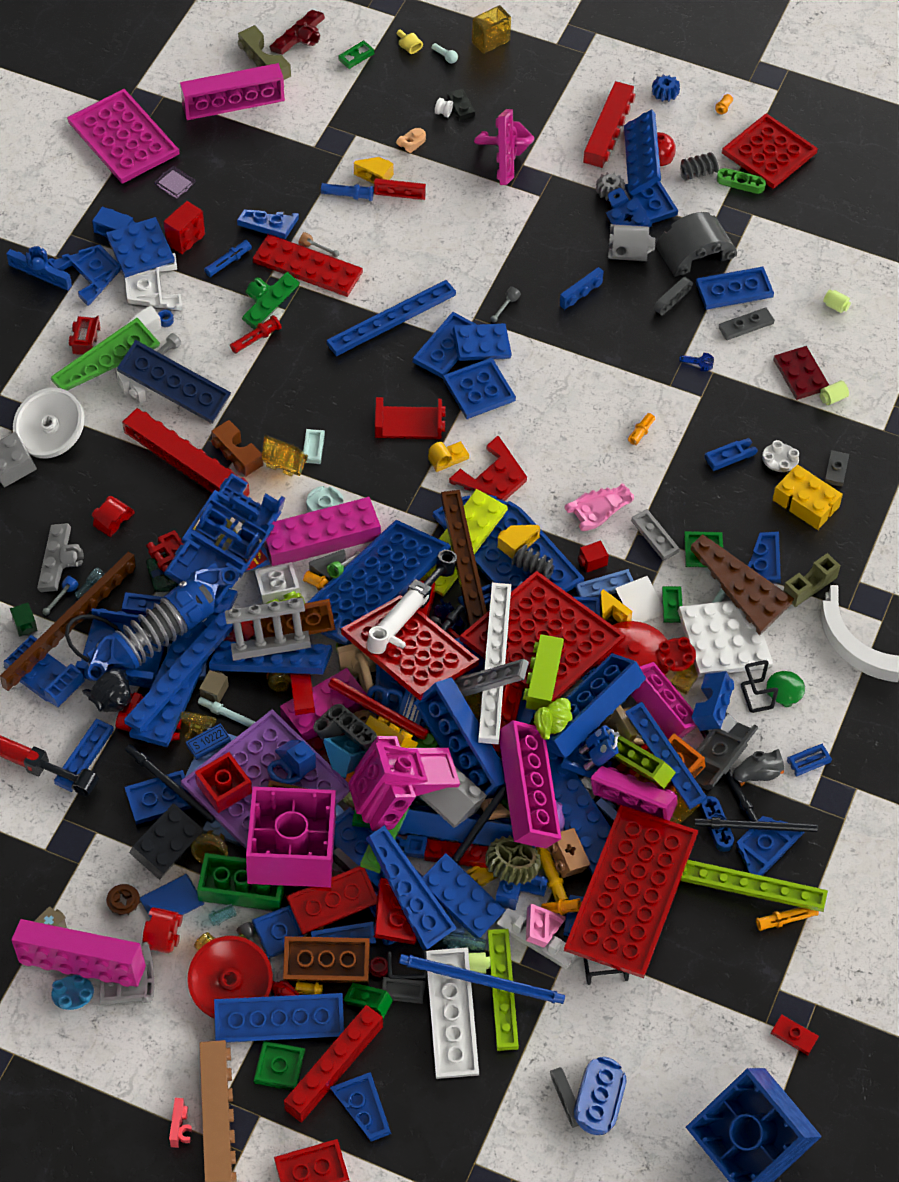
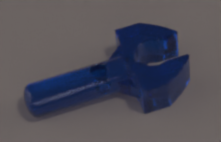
M703 352L701 357L681 355L679 361L697 364L701 367L700 371L706 372L713 369L714 357L709 353Z

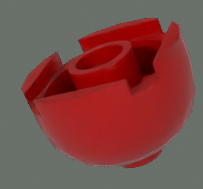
M657 132L660 166H665L673 161L676 145L670 135Z

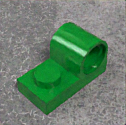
M352 983L343 1001L346 1005L362 1009L367 1005L384 1019L393 999L386 990Z

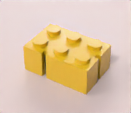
M797 464L775 487L773 501L786 509L789 505L790 496L793 497L789 511L818 530L828 520V516L831 517L840 507L843 494Z

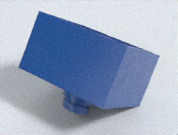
M747 1068L686 1126V1129L729 1182H774L822 1137L766 1068Z

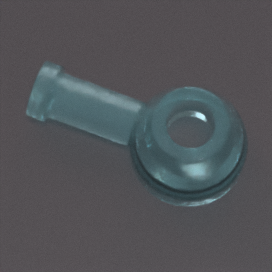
M99 568L94 569L88 576L86 583L74 593L75 596L80 599L104 575L103 571Z

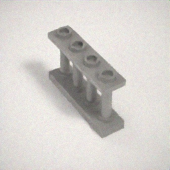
M291 598L286 601H272L268 604H254L249 607L226 610V624L233 623L236 643L231 644L233 661L311 648L309 631H302L299 613L305 611L303 598ZM292 614L295 633L283 635L280 615ZM272 617L275 636L264 638L260 619ZM252 620L256 639L244 641L241 622Z

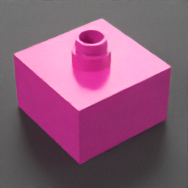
M275 787L252 788L246 851L247 884L331 887L336 821V790Z

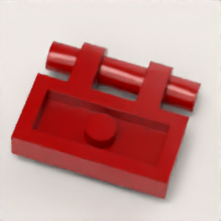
M175 530L158 537V545L155 546L153 542H149L146 545L149 550L148 553L152 558H155L157 566L164 572L175 557V553L180 545H183L181 538ZM164 551L167 554V557L163 558V556L161 555V553Z

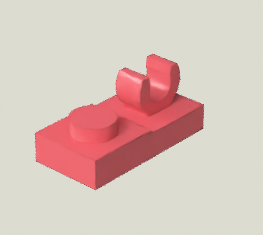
M175 1098L169 1141L171 1147L179 1148V1140L183 1143L191 1142L190 1137L183 1136V1133L186 1131L192 1132L191 1125H183V1119L187 1120L188 1106H185L184 1098Z

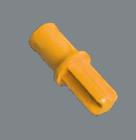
M647 413L642 421L635 425L634 431L628 437V441L632 445H637L641 438L648 433V428L654 422L655 416Z
M580 898L573 900L559 899L558 902L543 903L541 907L560 915H565V913L578 912L582 901Z

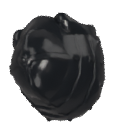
M113 668L104 673L96 681L92 690H82L83 694L96 705L99 712L102 710L104 712H120L131 702V691L126 670L121 668Z

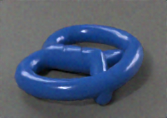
M374 685L369 688L366 695L372 698L375 691L382 692L381 704L386 707L389 705L390 695H397L399 704L395 712L399 713L404 697L399 689H387L381 685Z
M281 758L272 761L267 768L269 777L276 782L292 785L305 777V775L301 778L298 776L293 777V775H296L295 772ZM276 766H281L288 774L286 779L278 777L273 769Z

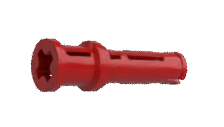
M272 315L266 322L259 323L256 329L231 343L230 347L236 354L260 338H267L273 331L280 330L282 328L277 317ZM250 337H253L252 339L242 344L243 341L247 340Z

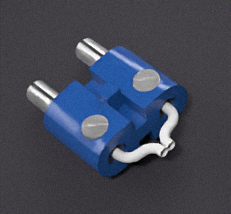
M604 725L586 738V744L579 749L582 755L589 751L591 760L584 764L585 770H589L595 765L600 767L618 754L617 739L620 736L618 731L614 732L613 729Z

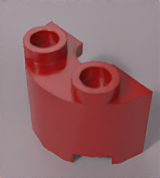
M108 496L103 505L93 511V526L111 537L119 529L120 524L124 520L127 521L135 512L117 498Z

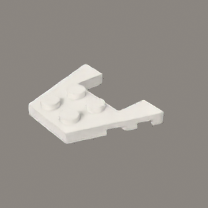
M173 253L175 262L125 278L128 304L183 310L181 294L162 296L159 272L177 270L175 253Z

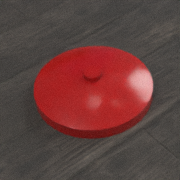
M624 621L613 625L626 635L625 640L601 660L596 667L613 653L636 661L639 667L654 662L662 673L667 676L669 670L661 666L657 657L659 644L662 641H667V639L658 629L637 621Z
M222 936L203 945L193 957L188 971V988L193 1001L202 1012L214 1019V999L269 997L273 984L271 964L264 951L251 940L239 936Z

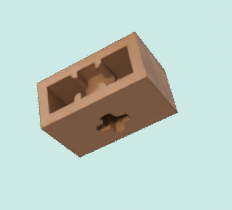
M574 828L561 831V840L547 848L555 861V867L562 879L583 873L591 865Z

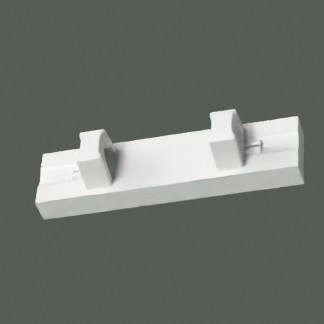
M507 908L497 922L496 927L499 929H509L510 936L567 970L576 955L564 951L566 943L556 936H553L545 947L526 941L527 919Z

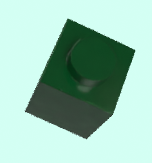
M29 603L10 608L19 637L38 631Z

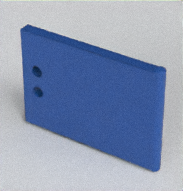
M187 874L140 897V901L148 914L150 909L155 907L184 915L204 905L203 901L198 900L197 890Z

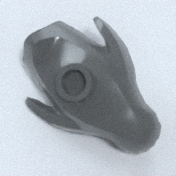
M776 749L770 753L754 752L753 755L746 758L734 769L733 776L735 780L743 786L748 780L770 781L783 774L784 762L780 750Z

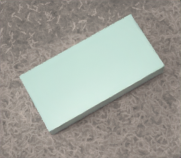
M306 429L302 463L321 464L325 437L324 430Z

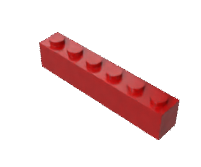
M617 81L614 82L585 148L583 163L603 168L605 162L609 161L610 150H613L615 147V138H619L620 127H623L625 124V115H629L630 104L635 101L634 86Z
M365 1005L284 1100L285 1111L302 1123L327 1094L330 1087L338 1081L383 1028V1017Z

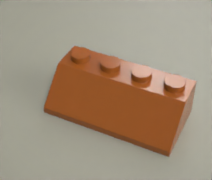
M330 599L304 604L305 611L299 612L302 631H309V635L336 630ZM292 614L280 615L283 635L295 633ZM272 617L260 619L263 637L275 636Z

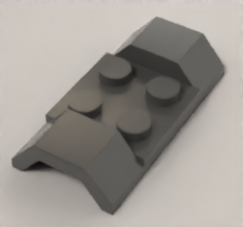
M725 713L721 729H712L696 749L698 753L705 757L706 765L695 777L700 787L710 790L723 774L726 775L748 746L747 742L757 731V725L745 726L737 722L729 713Z

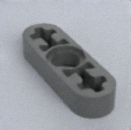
M683 277L658 299L654 305V311L664 315L690 291L693 282Z
M561 1067L550 1070L552 1082L572 1128L579 1125L574 1117L576 1099L565 1073Z

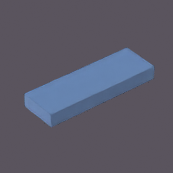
M629 569L578 583L575 586L578 597H600L603 589L609 594L617 593L615 588L634 580Z

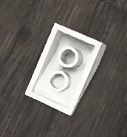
M292 562L254 569L262 604H266L274 599L281 601L285 599L283 595L292 591L301 593Z

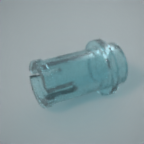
M230 904L218 911H211L209 919L213 926H220L221 922L235 917L237 914L233 905Z

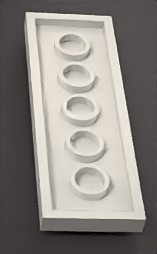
M468 947L426 951L427 960L470 970ZM427 971L436 1079L478 1076L479 1066L471 982Z

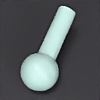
M436 43L432 45V49L443 55L448 63H455L457 61L458 54L454 50L448 51Z

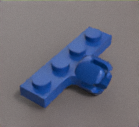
M39 246L29 248V253L26 252V256L12 249L6 253L10 266L67 291L72 287L70 274L53 268L48 264V256L45 249Z

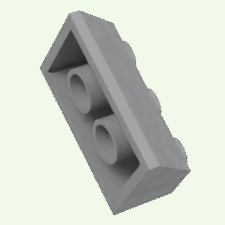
M456 767L455 769L460 781L459 787L445 788L419 795L453 828L476 813L487 796Z

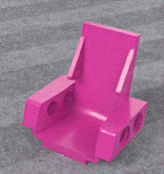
M377 736L354 769L355 773L348 782L356 813L361 814L365 823H370L372 831H377L384 825L388 830L394 829L416 796L445 788H456L460 785L449 748L400 747L397 736Z

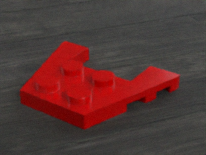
M497 436L486 447L487 451L498 458L476 479L460 468L449 478V483L463 486L468 491L478 489L487 495L497 496V499L505 501L527 482V475L501 438Z

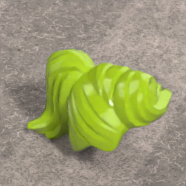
M559 698L550 703L548 707L539 708L535 712L534 723L544 740H549L550 734L561 732L567 723L572 721L571 703L566 698Z

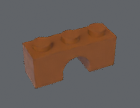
M230 420L211 431L213 446L222 451L224 457L234 464L238 472L248 476L264 465L263 454L252 443L245 447L236 446L241 443L240 430Z

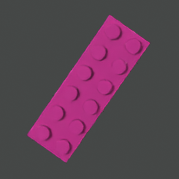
M279 63L180 82L182 106L187 120L285 101L284 78Z
M370 497L273 522L274 529L270 532L264 546L271 566L293 563L374 541L381 534V526Z
M513 720L500 729L499 742L514 842L546 849L561 840L547 743L541 737L536 726Z
M20 919L11 940L19 963L25 966L32 965L41 967L44 970H56L64 974L80 975L87 979H100L106 983H119L125 987H138L146 967L140 943Z

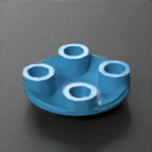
M74 974L73 976L56 980L52 984V1000L56 1006L65 1010H74L85 1006L94 994L92 983L80 975Z

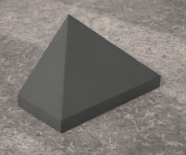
M343 549L310 561L309 571L321 577L325 576L330 582L333 577L329 575L327 566L335 561L344 562L346 560L345 550Z

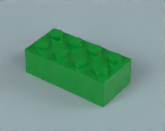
M205 853L197 888L199 901L268 911L281 909L285 885L247 884L246 858Z

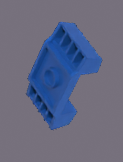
M30 635L4 660V668L7 669L37 638ZM47 653L45 658L40 660L31 672L26 673L19 682L45 701H49L59 708L85 682L82 672L73 664L66 667Z

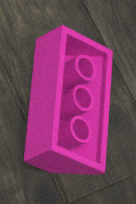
M654 662L640 666L646 680L630 696L633 697L637 704L643 702L667 739L674 733L678 737L683 738L697 727L692 719L694 710Z
M601 766L591 777L594 795L669 821L678 804L677 795L673 791L659 789L651 782L644 783L631 774L624 775L619 773L613 767L606 768Z

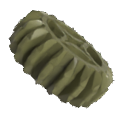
M509 835L508 838L502 836L500 839L496 838L491 842L486 852L485 860L486 866L489 868L488 871L493 872V877H499L500 881L505 880L508 884L513 882L517 886L519 882L524 885L526 882H531L537 876L541 866V855L537 853L538 849L532 848L531 845L514 842V838Z

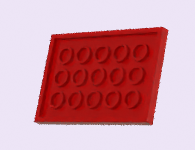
M401 595L341 628V634L419 700L422 699L423 693L435 682L451 677L455 680L479 665L480 659L419 609L395 635V637L406 643L405 648L388 643L385 652L381 654H374L368 651L367 640L369 630L377 626L402 599L403 596Z

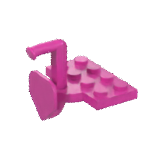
M506 109L496 118L497 136H489L486 131H482L474 139L475 144L499 146V152H497V163H499L497 179L500 180V185H507L514 178L515 157L521 155L534 141V136L520 122L513 121V109Z

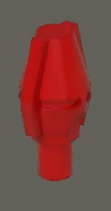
M280 980V982L273 981L272 992L275 994L274 996L299 995L289 982Z

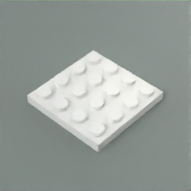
M732 601L679 607L678 613L685 636L696 650L694 665L698 677L705 676L708 673L746 671V664L767 660L769 662L768 668H772L773 661L764 634L758 635L756 627L752 622L749 623L746 620L744 612L738 609ZM763 664V665H758V666L749 667V669H750V670L763 669V668H764V664Z

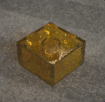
M501 5L473 18L472 42L483 54L510 41L511 16Z

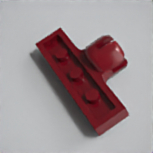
M315 10L307 12L303 18L298 20L296 24L286 30L282 36L269 46L271 52L283 55L299 42L308 46L316 45L320 40V33L316 32L319 29L316 26L325 19L324 13Z

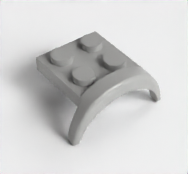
M147 942L142 943L146 967L138 987H125L119 983H106L100 980L101 1005L141 1001L148 1003L153 1000L154 967L151 950Z

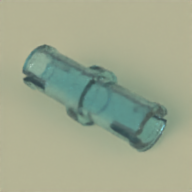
M449 933L443 938V944L461 948L468 947L470 950L484 952L486 939L469 937V934L465 933L463 935Z

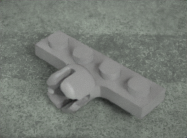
M68 523L51 525L37 587L40 592L58 591L62 570L66 567H78L83 563V549L78 544L68 545L71 526Z

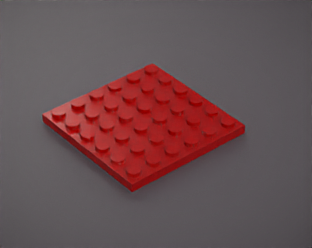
M536 571L511 592L505 664L521 659L527 660L529 663L524 680L517 681V683L523 685L524 689L529 688L530 684L526 683L528 673L533 672V669H530L532 657H536V653H533L535 641L539 642L541 634L563 638V648L552 697L553 702L559 699L625 640L626 635ZM489 611L460 635V641L484 659L486 657Z

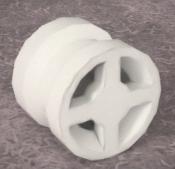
M439 98L435 106V114H443L444 117L448 118L453 109V101H444L443 98Z

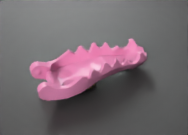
M622 483L619 487L611 490L608 487L606 489L601 488L598 492L592 490L590 493H584L575 501L566 504L564 508L568 513L574 512L581 523L578 527L581 531H588L601 526L621 507L631 503L634 500V495Z

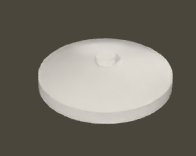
M61 388L42 389L30 395L20 405L14 417L13 432L18 434L29 455L37 458L56 457L69 450L79 439L84 427V411L80 402L70 392Z

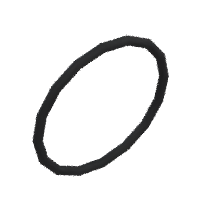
M80 615L72 618L66 625L65 637L73 652L88 662L89 658L81 654L74 647L69 637L70 627L75 621L80 619H96L105 622L116 631H122L105 618L96 615Z

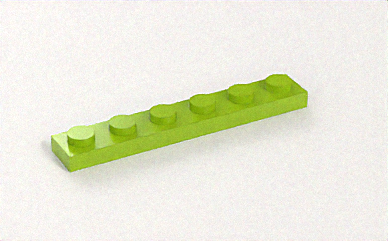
M509 929L488 930L491 976L513 981ZM492 988L497 1051L518 1050L514 993Z

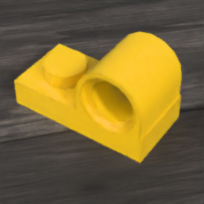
M461 441L448 447L443 442H437L429 448L428 460L436 472L469 459V453Z

